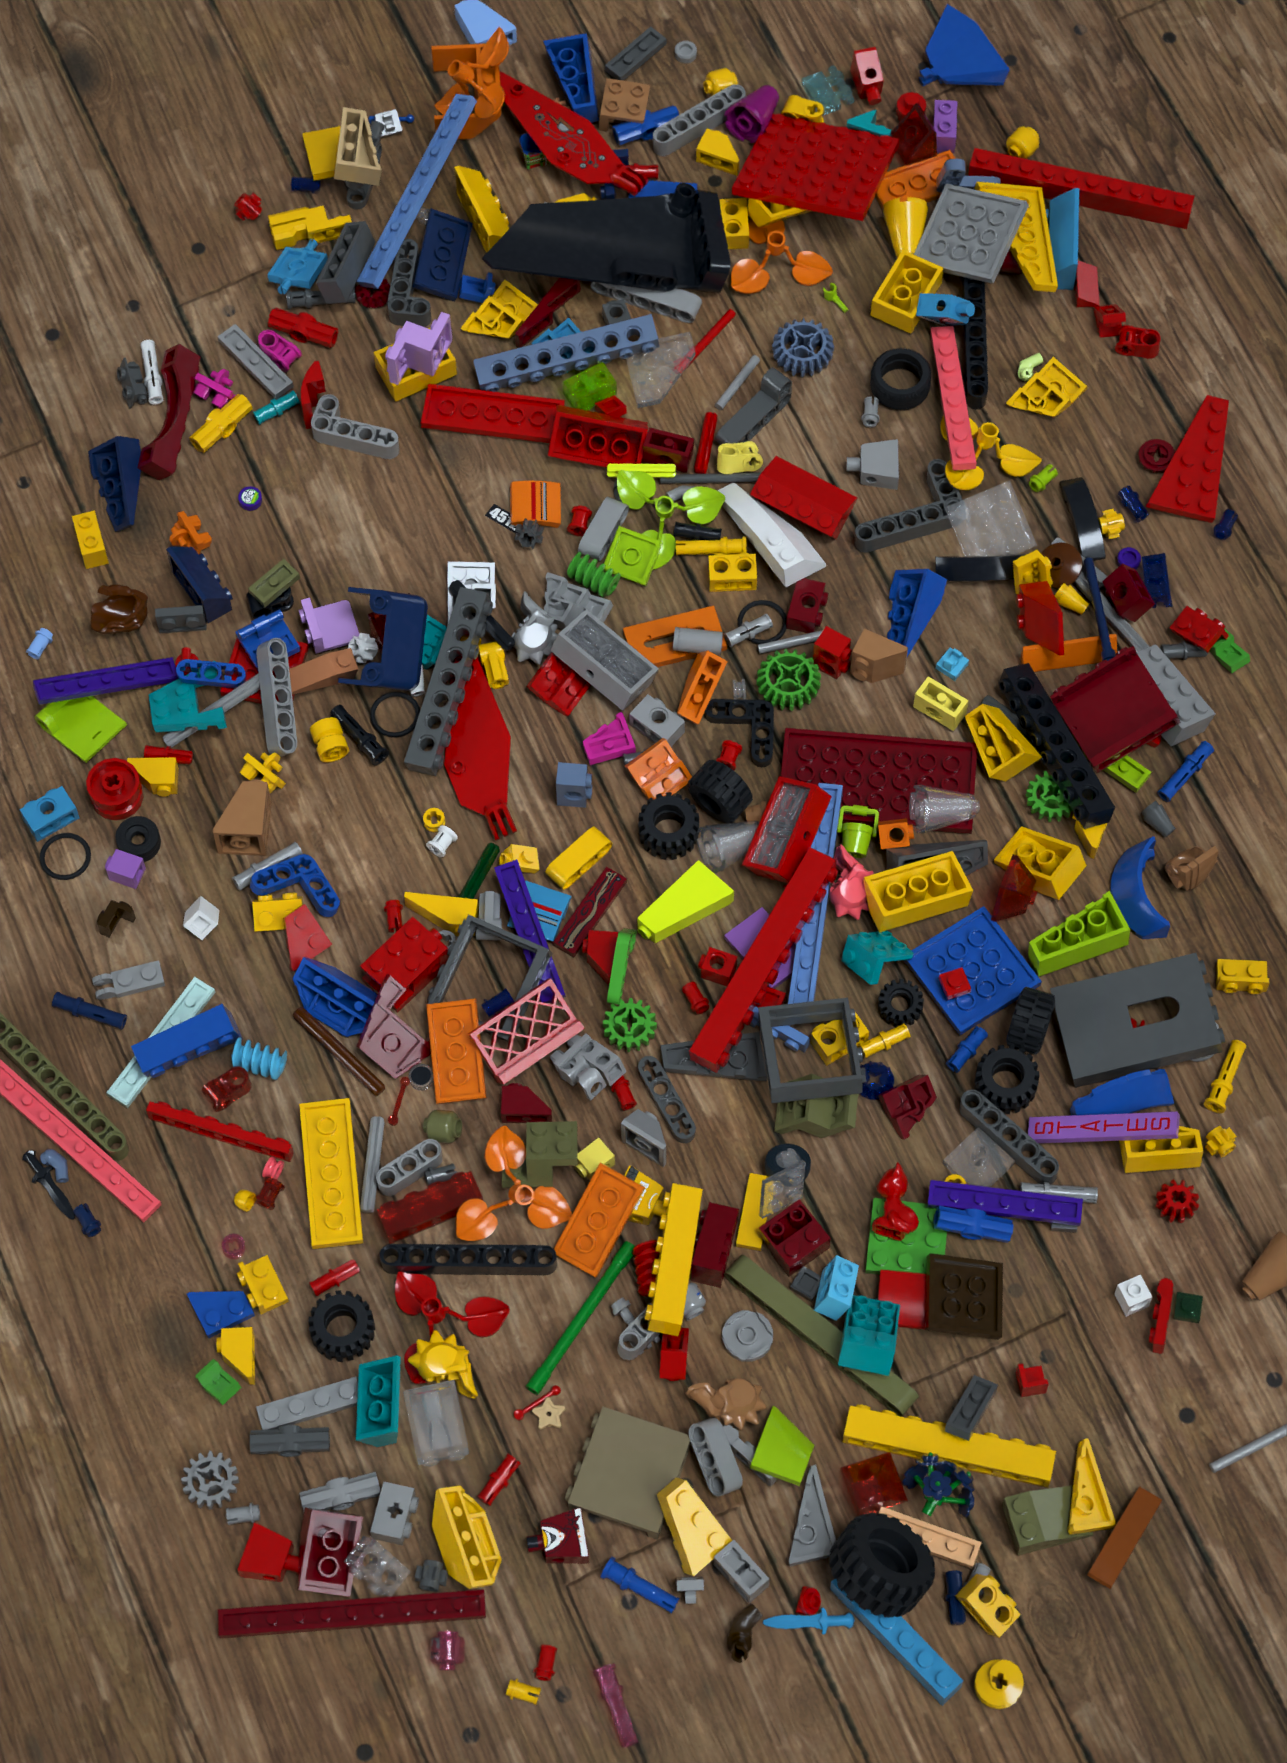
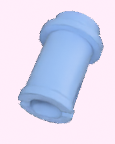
M45 628L35 632L36 637L26 650L29 656L37 660L40 659L48 643L53 641V634Z

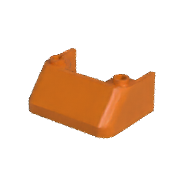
M485 44L431 46L433 71H448L449 65L454 60H460L464 64L466 61L480 64L479 56ZM489 65L487 69L472 68L474 72L473 81L485 91L492 83L500 85L499 66L492 67ZM474 87V98L477 100L482 93ZM501 109L489 119H481L475 113L470 114L457 139H472L478 136L500 118ZM434 115L435 132L445 115Z

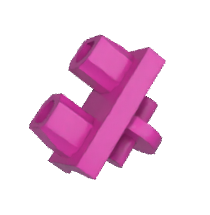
M222 369L219 373L212 371L210 376L215 381L197 373L195 379L198 383L193 393L198 397L207 400L213 390L216 392V395L211 403L222 409L236 396L231 390L224 387V385L231 387L233 381L228 379V370Z

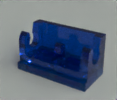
M1165 553L1143 556L1142 564L1145 587L1155 603L1153 608H1156L1157 602H1164L1166 607H1173Z

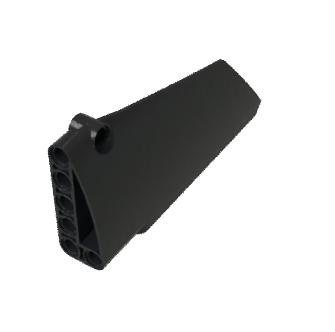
M687 183L678 184L674 193L657 196L530 204L511 228L482 257V260L492 269L658 291H671L675 288L720 293L731 267L718 194L716 192L695 190L693 186Z

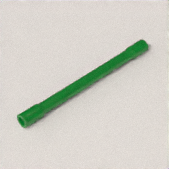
M624 1241L606 1272L543 1364L535 1371L525 1386L530 1392L539 1395L548 1382L555 1367L620 1272L634 1256L633 1248L635 1246L632 1243Z

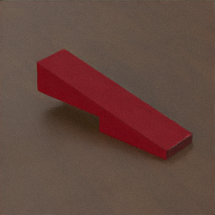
M559 278L516 331L515 342L517 348L525 346L553 324V312L581 291L580 280Z

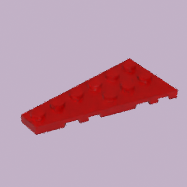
M1210 395L1205 397L1145 507L1213 523L1216 516L1229 400Z

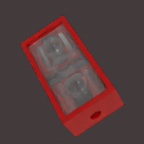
M779 776L742 865L757 876L789 883L813 843L832 796L816 784Z

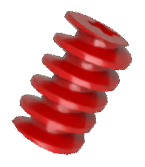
M657 1240L646 1241L633 1248V1254L636 1256L634 1264L637 1266L635 1273L638 1275L636 1281L640 1285L638 1293L644 1297H648L650 1283L655 1282L656 1275L652 1274L654 1259H659L660 1252L655 1251Z

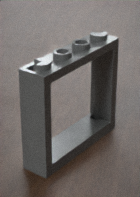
M468 914L467 919H464L462 925H459L458 933L460 934L457 941H453L448 949L447 955H449L446 965L442 964L438 971L437 978L439 980L436 986L431 987L429 991L428 1004L443 1002L476 928L536 954L515 1001L538 986L553 953L543 946ZM525 1002L521 1005L519 1016L525 1015L530 1002ZM507 1017L502 1030L511 1032L514 1017ZM518 1018L515 1033H517V1030L522 1022V1019ZM484 1030V1032L493 1035V1031ZM498 1032L497 1037L509 1042L510 1034Z
M848 998L758 1007L759 1028L771 1103L862 1093V1083L867 1082L865 1068H860V1062H863L862 1048L856 1045V1042H859L858 1027H853L852 1022H856L854 1008L850 1009ZM842 1019L851 1075L781 1083L772 1027Z

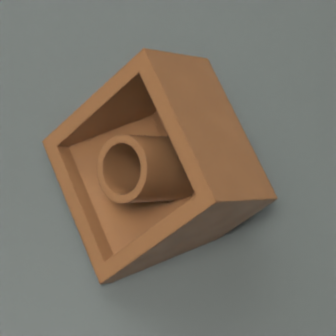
M864 629L852 651L850 674L860 681H868L870 683L903 674L906 668L908 647Z

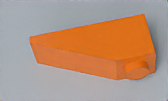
M708 650L697 654L687 676L677 711L678 715L699 725L728 662L727 660Z

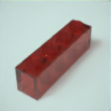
M458 1172L445 1182H434L423 1191H413L406 1194L399 1201H388L382 1204L377 1209V1214L389 1244H393L455 1218L462 1203L469 1199L483 1200V1197L472 1172Z

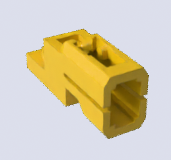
M324 205L310 209L302 207L268 215L276 250L295 246L299 240L307 238L308 240L312 239V241L314 239L317 243L338 239L345 223L352 222L350 215L337 216L334 219L328 220Z

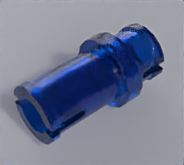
M1130 485L1118 492L1119 497L1122 498L1121 503L1124 507H1128L1137 522L1143 521L1149 516L1150 513L1139 500V494L1134 492Z

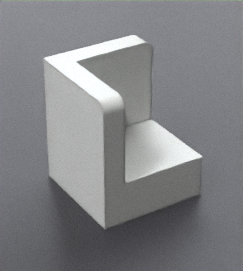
M200 896L186 910L183 926L203 940L218 925L219 909Z

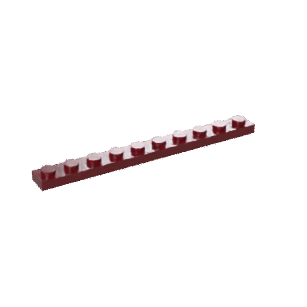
M483 1589L218 1609L219 1638L486 1618L485 1591Z

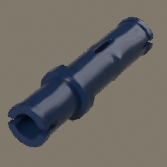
M56 992L52 1001V1007L71 1012L72 1016L78 1017L80 1015L119 1028L120 1030L125 1027L127 1021L126 1014L85 1002L84 998L81 997L76 999Z

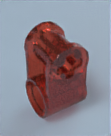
M238 1066L209 1081L203 1086L202 1093L209 1097L213 1103V1109L219 1112L250 1092L252 1083L247 1071ZM244 1078L243 1083L239 1085L233 1084L236 1079Z

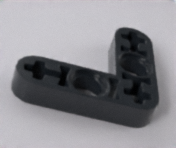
M711 699L704 712L706 720L714 724H752L751 760L757 767L762 768L770 765L773 759V705L765 700ZM725 707L728 708V716H725ZM736 707H741L746 713L743 716H735L732 711ZM713 708H717V715H713ZM761 709H765L766 712L765 722H760ZM760 729H765L769 732V736L762 739L757 737L756 732ZM760 746H765L764 759H760L759 756Z

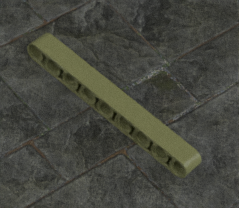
M0 1013V1028H5L4 1032L0 1033V1050L114 1161L126 1158L129 1153V1146L123 1133ZM15 1044H21V1045H22V1046H21L19 1049H17V1050H11V1048H12ZM33 1060L38 1061L35 1066H27ZM48 1077H55V1079L50 1083L44 1082V1080ZM65 1093L72 1094L68 1099H61V1096ZM83 1109L88 1110L84 1116L77 1115ZM98 1126L105 1127V1129L102 1132H94L95 1128ZM114 1143H122L120 1148L111 1149Z
M741 1254L724 1273V1276L732 1285L890 1411L902 1417L918 1399L919 1395L891 1370L889 1376L838 1366L843 1332L818 1312L814 1311V1309L747 1256Z

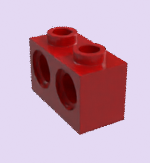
M826 626L814 643V664H818L820 671L838 679L840 674H845L851 665L849 660L852 649H850L851 639Z

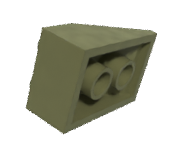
M1073 1485L1027 1491L1004 1498L1002 1509L1017 1556L1094 1535L1093 1532L1069 1535L1068 1528Z

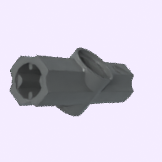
M284 1425L274 1430H250L251 1455L278 1453L284 1457H295L301 1455L302 1452L330 1451L329 1427L301 1428L298 1425Z

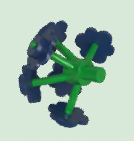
M931 1452L923 1454V1458L916 1460L918 1465L910 1467L905 1472L902 1484L908 1489H913L918 1484L923 1489L924 1498L927 1499L922 1510L923 1513L932 1516L936 1505L941 1506L942 1502L958 1504L959 1514H962L963 1517H968L975 1501L972 1495L975 1489L972 1485L974 1479L971 1473L966 1468H958L954 1463L939 1458L938 1454ZM960 1484L964 1486L958 1498L948 1497Z

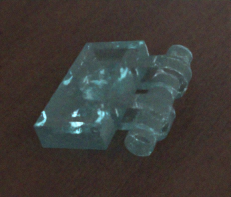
M835 65L828 68L830 74L828 77H825L823 72L820 71L802 78V85L811 101H817L823 105L824 113L822 116L840 110V101L845 100L847 104H852L855 101L851 87L846 85L844 75L841 71L837 70ZM836 85L839 91L834 92L832 86Z

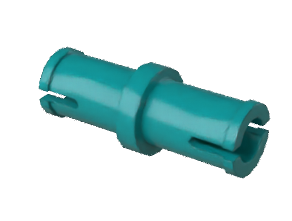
M294 390L277 400L273 398L269 404L253 411V415L258 424L261 425L276 415L278 417L283 415L282 412L300 404V401Z

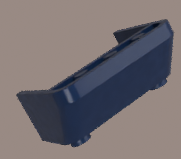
M348 587V592L370 596V608L376 614L386 615L381 663L371 662L366 664L362 670L361 680L338 678V683L404 691L414 690L420 682L428 611L426 600L418 595Z

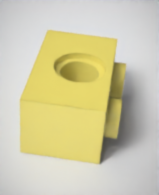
M928 676L915 693L913 707L954 731L967 714L969 700Z

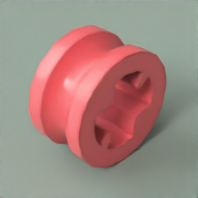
M270 1157L263 1169L262 1177H270L272 1182H276L282 1173L284 1162L281 1160L277 1162L275 1157Z

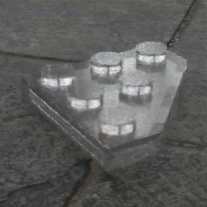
M691 332L658 338L659 348H656L653 352L635 353L632 357L626 359L637 408L660 404L696 356Z

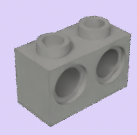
M732 1540L714 1556V1566L749 1604L769 1587L768 1576L735 1540Z

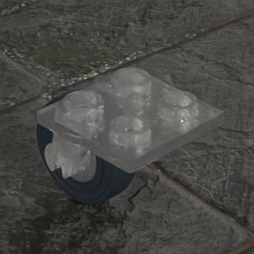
M780 1144L770 1149L767 1153L765 1169L769 1177L762 1180L759 1216L762 1219L803 1198L804 1180L809 1175L811 1160L807 1151L802 1147L794 1144Z

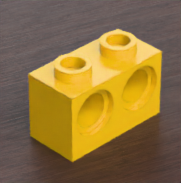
M747 198L720 199V209L728 249L749 248Z
M95 510L72 516L86 569L109 564Z
M743 552L736 555H726L718 553L708 556L710 592L757 590L756 554ZM741 569H747V570H749V571H747V572H742V571H740V570H741ZM717 570H724L725 572L719 573Z
M855 1012L856 1022L852 1023L853 1027H858L859 1042H856V1045L859 1047V1043L869 1040V1030ZM842 1019L832 1020L826 1025L824 1023L819 1024L812 1030L810 1043L826 1066L848 1054ZM829 1038L832 1039L834 1043L827 1045L824 1044L822 1040Z
M976 1573L955 1597L988 1635L1000 1638L1021 1614L1015 1608V1601L998 1589L1000 1584L991 1575L985 1576ZM983 1588V1589H984V1596H983V1598L980 1600V1599H979V1592H980V1590ZM1000 1607L1001 1613L1000 1616L996 1619L995 1613L996 1610Z

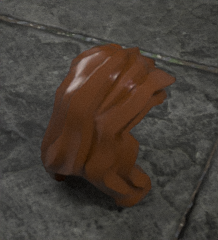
M118 584L102 585L99 587L97 593L109 597L92 606L90 622L92 630L102 634L134 631L143 625L148 613V596L145 593Z

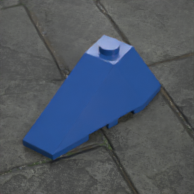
M929 569L896 570L890 588L889 599L892 600V610L889 611L888 619L892 621L887 638L908 647L907 657L941 603L947 579Z

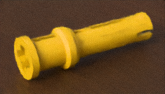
M743 536L742 539L723 537L720 540H676V555H708L718 553L736 555L743 552L747 553L746 536Z
M1231 1041L1219 1076L1212 1081L1210 1096L1204 1101V1106L1212 1112L1224 1113L1226 1110V1100L1228 1095H1231L1233 1092L1232 1081L1244 1050H1246V1044L1242 1041Z

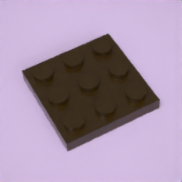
M932 1253L927 1255L925 1330L996 1340L1002 1338L1003 1263Z

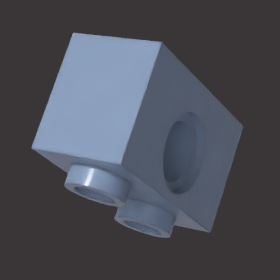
M558 762L556 778L558 806L586 808L587 799L592 798V774H588L587 764Z

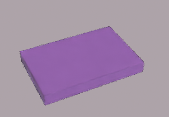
M763 907L724 935V939L742 959L746 956L769 917V914ZM795 943L790 948L791 953L785 964L781 963L778 968L779 974L773 985L769 984L768 987L775 989L792 976L796 949Z

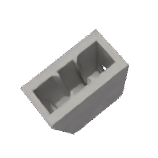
M898 440L862 444L860 457L846 458V471H860V483L862 485L898 490Z

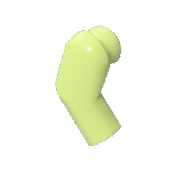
M1040 353L1020 361L1017 374L1022 381L1031 379L1033 368L1043 363Z

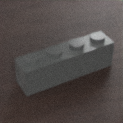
M366 221L345 223L316 282L326 303L347 302L376 241Z

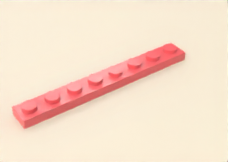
M931 327L930 335L953 471L976 469V457L954 327Z

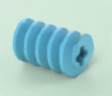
M241 1037L237 1038L232 1052L233 1068L238 1070L242 1067L245 1072L252 1070V1073L255 1075L261 1072L263 1077L270 1075L273 1080H277L280 1077L287 1061V1051L282 1056H279V1048L276 1047L274 1052L270 1053L269 1045H266L264 1050L261 1051V1044L259 1042L256 1043L254 1048H251V1040H247L243 1046Z

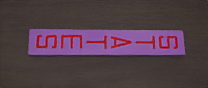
M1178 1112L1029 1117L1028 1135L1037 1143L1176 1139L1179 1134L1180 1115Z

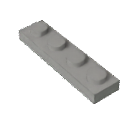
M236 324L218 336V342L276 400L294 387L293 381Z
M357 1377L257 1406L256 1409L262 1430H274L280 1426L298 1424L357 1406Z

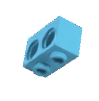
M838 1255L822 1270L814 1311L837 1321L851 1307L859 1265Z

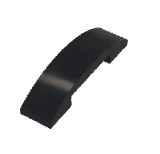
M1083 477L1060 481L1059 484L1065 503H1068L1077 534V546L1080 554L1084 558H1093V561L1105 559L1106 554L1098 516Z
M1027 554L969 557L936 556L935 573L946 578L947 581L1014 579L1013 561Z

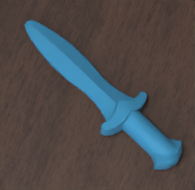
M821 1608L822 1612L816 1615H780L765 1619L763 1624L781 1629L815 1627L821 1629L822 1634H825L828 1626H846L851 1629L855 1620L850 1612L846 1615L827 1616L825 1608Z

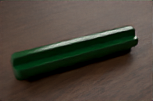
M491 842L487 844L458 896L459 898L474 899L500 852L498 845Z

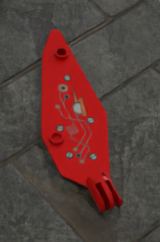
M499 71L500 86L505 93L504 103L550 164L586 184L612 183L633 196H636L646 186L648 178L624 165L588 119Z

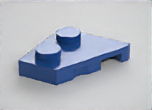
M243 1291L187 1293V1297L208 1339L220 1334L221 1328H232L255 1316Z

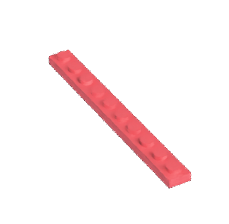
M0 1059V1095L144 1223L162 1205L161 1202Z

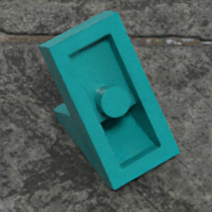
M877 110L848 119L846 124L848 129L868 131L877 136H891V129L875 124Z

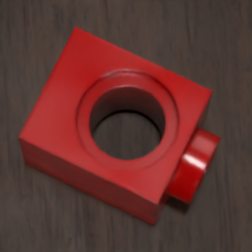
M709 947L707 955L702 954L698 968L701 969V978L727 987L736 971L738 956ZM718 963L721 964L723 967L720 969H714L711 966L713 964Z

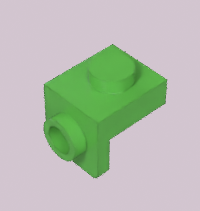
M212 1359L195 1376L204 1390L221 1405H224L242 1388L233 1377L222 1369L215 1359Z

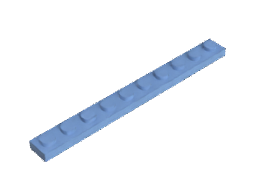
M456 94L357 280L362 287L378 289L477 102L473 96Z
M819 783L818 786L832 797L811 848L834 859L843 785ZM830 882L825 888L826 895L821 903L817 902L813 909L815 911L813 918L808 924L805 923L801 929L803 933L796 944L788 1004L812 1002L815 999Z

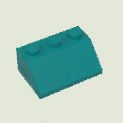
M396 1355L359 1364L356 1441L375 1447L397 1443L401 1356Z

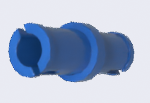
M975 1026L965 1041H961L958 1044L956 1052L946 1061L947 1067L953 1072L958 1073L968 1059L976 1055L977 1048L988 1037L987 1032L983 1028Z

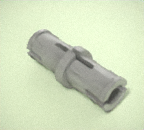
M764 614L753 621H745L742 623V626L724 633V638L728 646L732 647L746 639L751 640L755 638L756 634L772 628L773 624L769 615Z

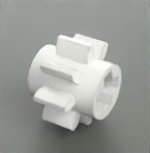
M360 633L359 637L353 636V639L348 644V648L352 649L354 658L358 663H366L367 660H373L377 654L378 646L375 642L376 639L370 638L369 634Z

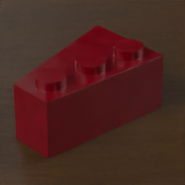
M709 1202L707 1210H702L699 1223L702 1225L700 1234L697 1233L695 1237L694 1248L696 1250L691 1262V1281L721 1288L739 1218V1209Z

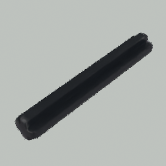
M459 580L453 581L449 586L450 592L456 598L460 587L466 588ZM492 615L487 616L485 621L486 631L505 651L511 650L515 645V640Z

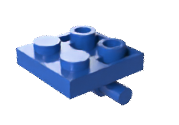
M280 609L267 616L262 615L252 620L251 624L235 631L236 637L257 671V648L261 643L272 638H280L285 642L288 657L300 652V646L285 624L284 616Z

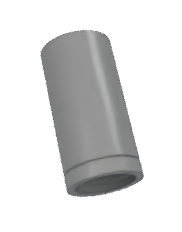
M675 627L673 651L701 653L708 650L720 656L723 632Z

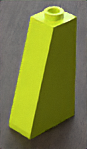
M698 860L637 918V930L643 938L657 943L730 905L734 901V890Z

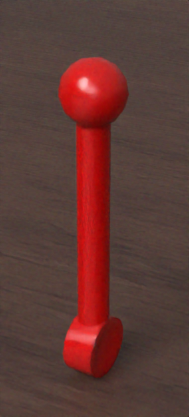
M555 1385L551 1388V1391L524 1409L515 1410L514 1418L518 1421L522 1420L524 1414L544 1402L547 1397L559 1395L561 1388Z

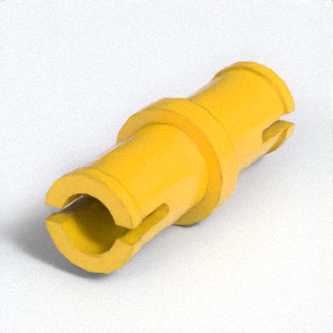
M902 1023L887 1032H878V1036L859 1043V1047L862 1048L863 1056L868 1058V1056L883 1049L886 1051L891 1049L892 1045L911 1036L905 1023Z

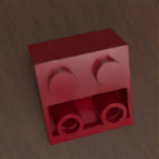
M800 1199L759 1227V1231L773 1258L788 1277L830 1248L831 1238Z

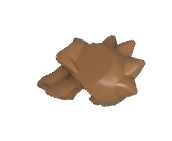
M734 1378L731 1381L728 1379L725 1382L726 1385L720 1387L717 1391L709 1383H698L690 1386L685 1393L688 1398L696 1401L706 1411L708 1416L718 1419L722 1426L733 1423L739 1430H743L745 1422L758 1425L759 1420L756 1412L767 1408L759 1397L762 1387L742 1378Z

